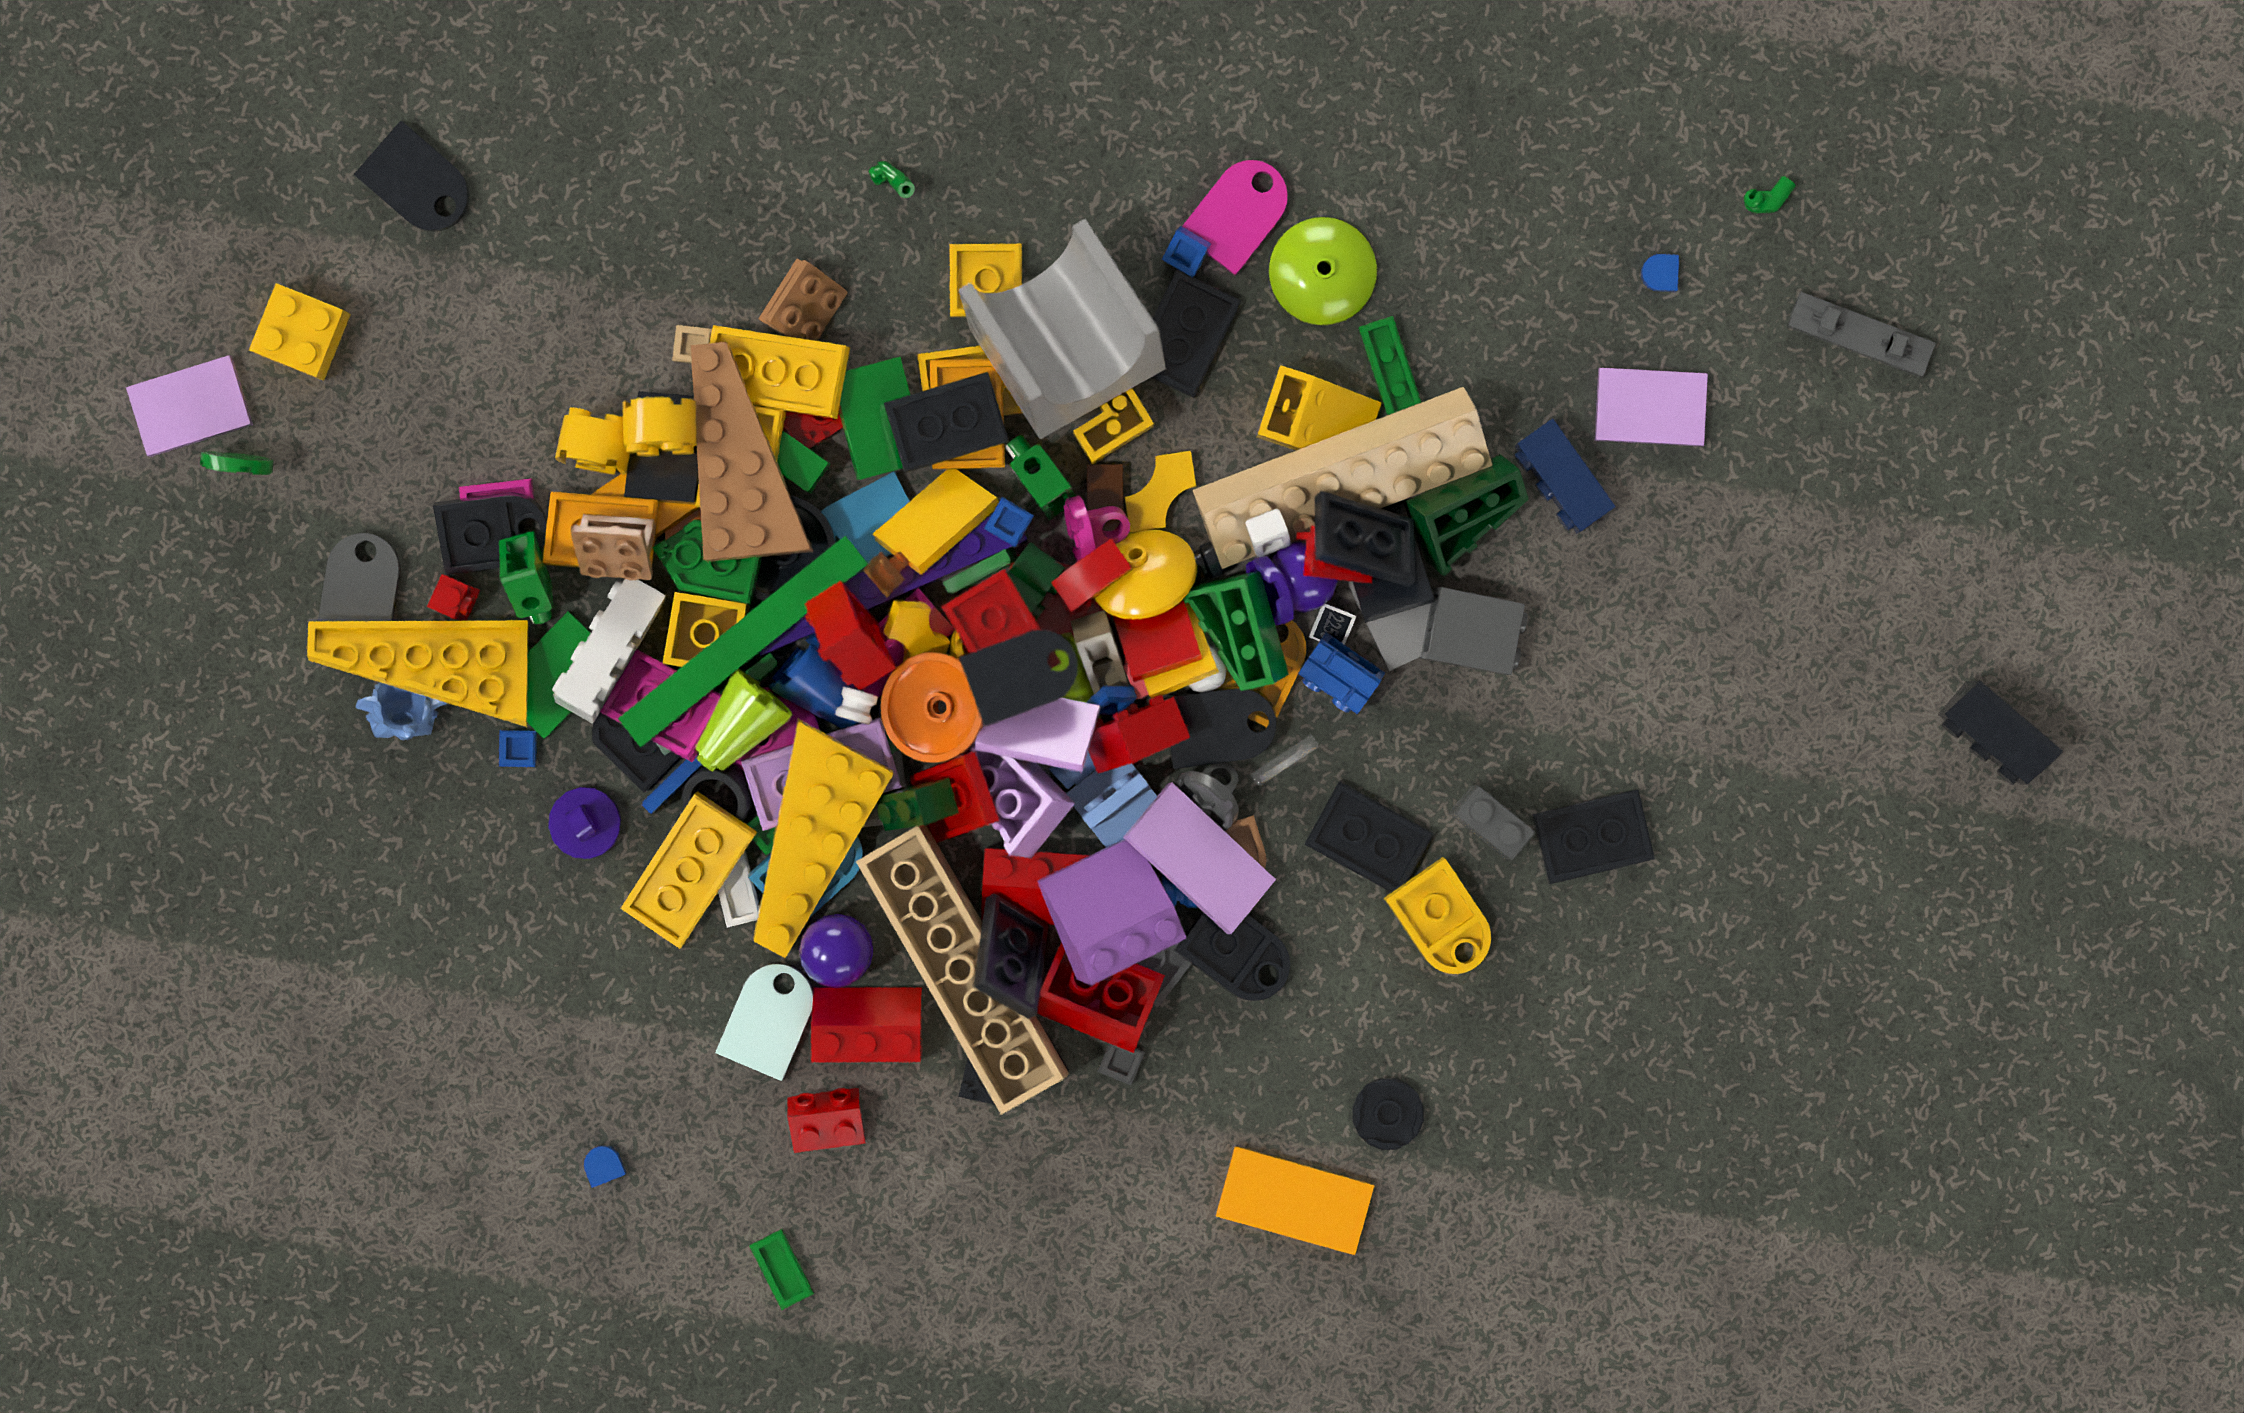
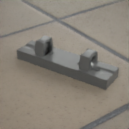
M1803 292L1799 293L1786 326L1920 378L1924 376L1936 344L1930 340ZM1891 336H1893V343L1890 349L1887 352H1885L1890 341Z

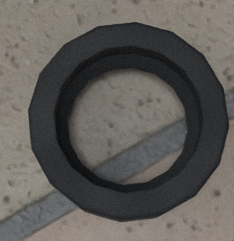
M734 764L724 771L716 768L713 772L705 766H701L685 784L682 794L683 808H686L697 791L700 792V787L706 780L716 779L726 783L735 793L738 807L732 815L743 822L752 812L754 806L745 772Z

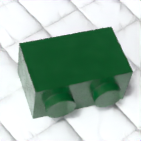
M949 778L910 784L882 794L877 802V813L885 831L923 826L959 813Z

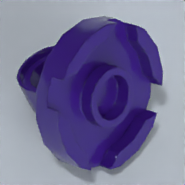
M579 787L565 792L555 801L549 814L548 828L553 842L562 852L574 858L591 859L605 854L615 845L620 833L622 818L617 804L608 794L595 788Z

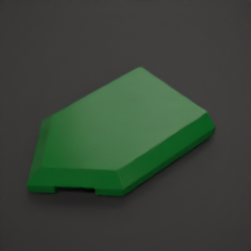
M694 519L682 527V530L652 547L680 591L751 604L762 557L705 561L703 558L701 520Z

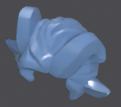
M379 682L375 685L372 696L359 699L355 707L369 712L366 718L370 722L372 732L376 738L396 736L400 740H408L413 736L431 734L434 719L438 715L435 709L447 703Z

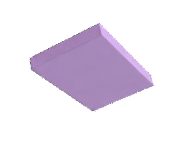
M230 355L126 387L148 457L253 425L233 358Z
M1599 368L1595 441L1704 446L1708 373Z
M1060 698L1047 705L987 727L983 725L975 741V750L1082 772L1100 713V706Z

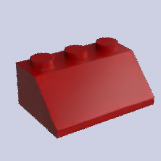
M985 848L981 920H983L986 898L995 893L1045 924L1055 925L1037 881L1090 855L1037 851L1032 858L1011 856L1006 849Z
M1061 942L1040 990L1037 1014L1134 1053L1165 975L1134 964L1090 985L1076 979Z
M814 987L811 1019V1062H921L922 987Z

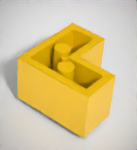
M1133 388L1099 406L1102 413L1075 429L1073 434L1093 465L1152 429L1154 423Z

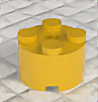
M664 397L632 399L631 403L624 401L623 445L626 447V452L637 453V456L643 457L659 456V449H662V451H672L674 455L694 454V446L697 445L696 401L681 398L682 405H674V401H671V398Z
M570 408L569 415H564L555 460L566 464L567 458L577 460L576 468L615 475L616 469L622 475L627 473L631 453L626 452V447L623 445V417L605 414V418L600 419L591 417V412L588 410Z

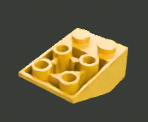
M1280 365L1256 438L1293 450H1299L1375 421L1382 402L1318 377Z

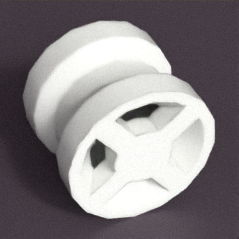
M843 687L841 695L844 699L842 705L837 708L835 715L870 725L872 717L869 713L871 706L876 704L878 697Z

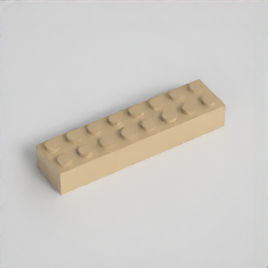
M1461 387L1192 491L1209 540L1223 569L1256 556L1246 527V521L1253 517L1278 509L1287 527L1290 542L1297 541V532H1310V526H1315V496L1320 491L1380 509L1491 467L1492 462L1477 410L1465 388Z
M927 825L914 827L856 861L1000 1114L1002 1115L1067 1077L1069 1072L1036 1015L1027 1019L973 988L982 921Z

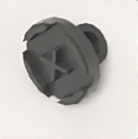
M1225 762L1209 764L1202 773L1195 771L1184 772L1173 783L1224 831H1227L1237 819L1239 807L1233 793L1239 780L1236 770L1230 764ZM1220 775L1224 777L1228 785L1224 786L1211 776Z

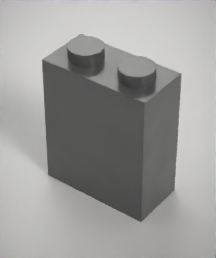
M1443 587L1433 588L1435 602L1430 604L1420 659L1501 675H1512V671L1517 669L1521 657V649L1517 648L1519 634L1524 633L1527 625L1528 615L1524 612L1525 604Z
M1471 785L1448 813L1500 856L1508 860H1513L1535 833L1534 830L1479 786Z

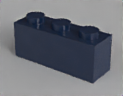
M1553 418L1514 446L1518 451L1514 454L1515 459L1525 472L1532 470L1539 480L1535 484L1537 490L1547 502L1551 499L1560 510L1556 513V516L1567 531L1573 528L1577 534L1616 507Z

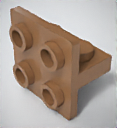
M796 259L760 315L759 320L787 337L817 341L847 295V290L806 260Z
M583 514L580 526L574 525L571 530L580 573L594 578L614 577L633 581L638 579L651 580L653 571L650 553L656 531L655 520Z

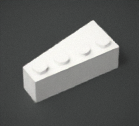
M617 579L607 596L612 601L605 612L598 611L589 629L593 630L586 643L583 641L579 643L571 657V660L574 661L567 673L562 672L552 689L555 692V703L592 724L666 601V595L640 580L625 579L621 581Z

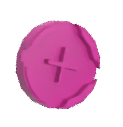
M1080 496L1067 498L1065 501L1064 517L1066 529L1070 539H1074L1076 545L1072 550L1076 563L1112 538L1114 543L1117 544L1127 537L1130 531V522L1121 508L1106 506L1087 511ZM1111 519L1120 520L1115 530H1103V526L1107 521Z

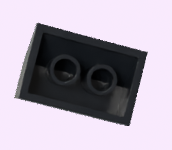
M1980 680L1965 682L1938 714L1945 720L1942 723V727L1956 738H1959L1961 735L1972 743L1969 747L1970 751L1984 762L1988 759L1992 760L2000 767L1997 773L2011 785H2014L2016 782L2020 785H2028L2063 752V750Z

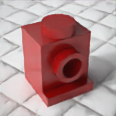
M441 574L427 607L452 619L467 621L481 590L448 575Z

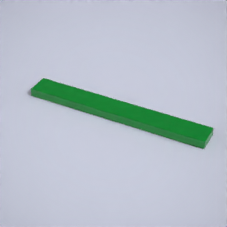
M844 536L621 715L618 720L638 745L643 747L729 678L737 669H740L807 615L808 612L804 603L840 580L844 584L847 583L869 564L850 540Z

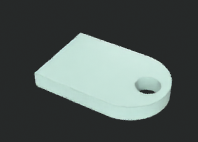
M771 964L755 971L743 986L715 1053L782 1081L812 1012L813 990L804 974L796 968L785 964ZM780 973H787L794 979V989L788 994L779 993L775 989L774 980Z

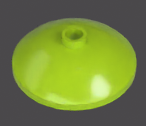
M1329 217L1307 219L1287 230L1275 245L1269 264L1270 284L1277 301L1293 317L1314 325L1337 324L1358 313L1371 297L1377 277L1375 255L1367 239L1352 225ZM1321 262L1328 263L1331 267L1330 273L1326 275L1320 274L1317 270L1318 264Z

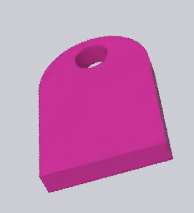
M1246 160L1236 163L1223 173L1182 227L1210 242L1212 245L1207 255L1236 276L1282 217L1287 204L1286 184L1279 172L1267 163L1257 160ZM1266 173L1272 178L1273 186L1269 191L1261 193L1253 188L1252 179L1256 174Z

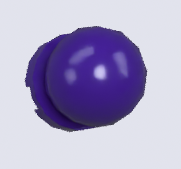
M1306 541L1292 542L1290 546L1278 550L1272 560L1267 556L1256 557L1253 561L1246 564V573L1255 571L1261 573L1275 626L1291 622L1294 618V610L1304 613L1319 609L1332 598L1338 580L1303 576Z
M842 914L824 916L811 924L802 936L799 948L801 965L807 975L820 985L833 988L848 986L861 978L871 965L874 952L872 936L865 925L852 916Z

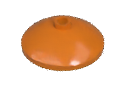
M923 653L913 656L901 663L892 672L885 684L881 698L882 722L893 744L907 756L923 762L948 761L963 754L976 741L977 735L983 727V722L959 659L942 653ZM940 701H944L946 704V711L943 714L938 710Z

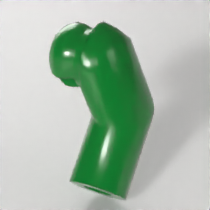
M878 161V165L872 166L869 169V176L875 185H881L887 181L900 197L909 198L913 195L915 191L914 184L904 173L887 161Z
M1782 176L1771 191L1750 189L1744 195L1745 207L1748 211L1755 214L1777 212L1796 188V185L1787 177Z

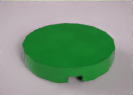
M202 451L200 454L201 467H206V469L231 473L250 472L252 475H270L273 472L274 460L266 457L216 451Z

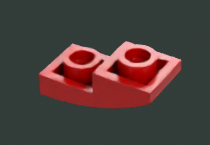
M1111 538L1052 581L1051 584L1071 613L1100 595L1103 589L1132 571V567Z

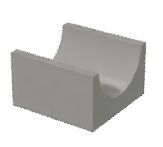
M1086 219L1073 225L1071 240L1061 256L1044 272L1027 283L999 293L977 291L972 283L958 289L970 331L1039 439L1046 437L1166 369L1158 328Z

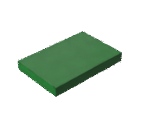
M901 357L846 370L839 414L857 480L903 468L884 406L885 402L910 395Z
M569 611L528 652L527 723L544 739L572 713L555 703V692L552 689L562 672L567 673L574 661L571 660V657L581 641L586 643L591 635V632Z

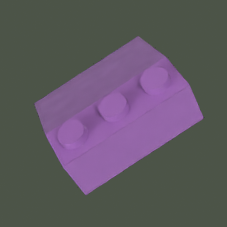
M1126 839L1037 881L1076 979L1093 985L1187 939L1175 908L1149 861Z

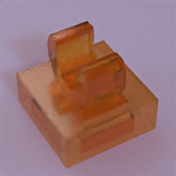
M901 551L890 560L880 552L870 560L863 571L881 592L888 597L905 580L900 572L906 568L909 560Z

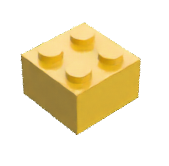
M276 283L249 351L324 381L351 314Z
M675 592L663 664L678 667L684 666L749 613L750 605Z

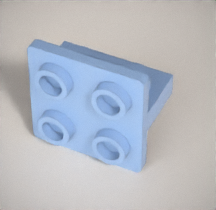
M1133 764L1099 774L1095 771L1078 786L1076 785L1067 792V796L1075 803L1073 806L1106 848L1123 840L1124 835L1157 797Z

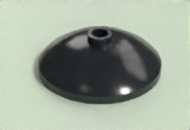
M790 496L814 552L794 553L787 559H783L781 555L763 556L754 592V597L760 600H766L836 543L833 529L827 518L814 505L803 499Z

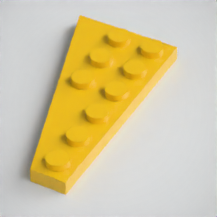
M528 620L308 621L307 657L309 661L527 727Z
M800 719L797 721L763 896L761 897L753 936L754 942L784 958L788 955L894 774L892 769Z

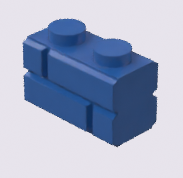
M1326 632L1302 665L1298 674L1303 677L1302 682L1315 692L1323 690L1333 697L1332 702L1337 708L1347 713L1352 710L1358 714L1380 684L1385 672Z

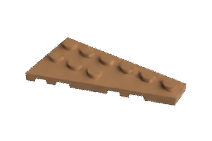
M727 342L691 345L693 394L696 401L697 459L704 560L711 562L814 552L801 525L799 514L790 498L786 482L768 438L764 434L759 422L755 406L748 395L744 379L730 345Z

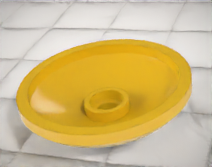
M1143 530L1128 534L1116 546L1132 567V571L1103 589L1102 593L1095 597V600L1106 612L1125 619L1149 618L1168 611L1184 599L1195 582L1197 563L1191 547L1181 537L1167 531Z

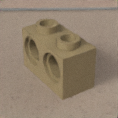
M1103 610L1071 621L1075 643L1093 693L1096 694L1103 686H1130L1123 667L1124 661L1106 611Z

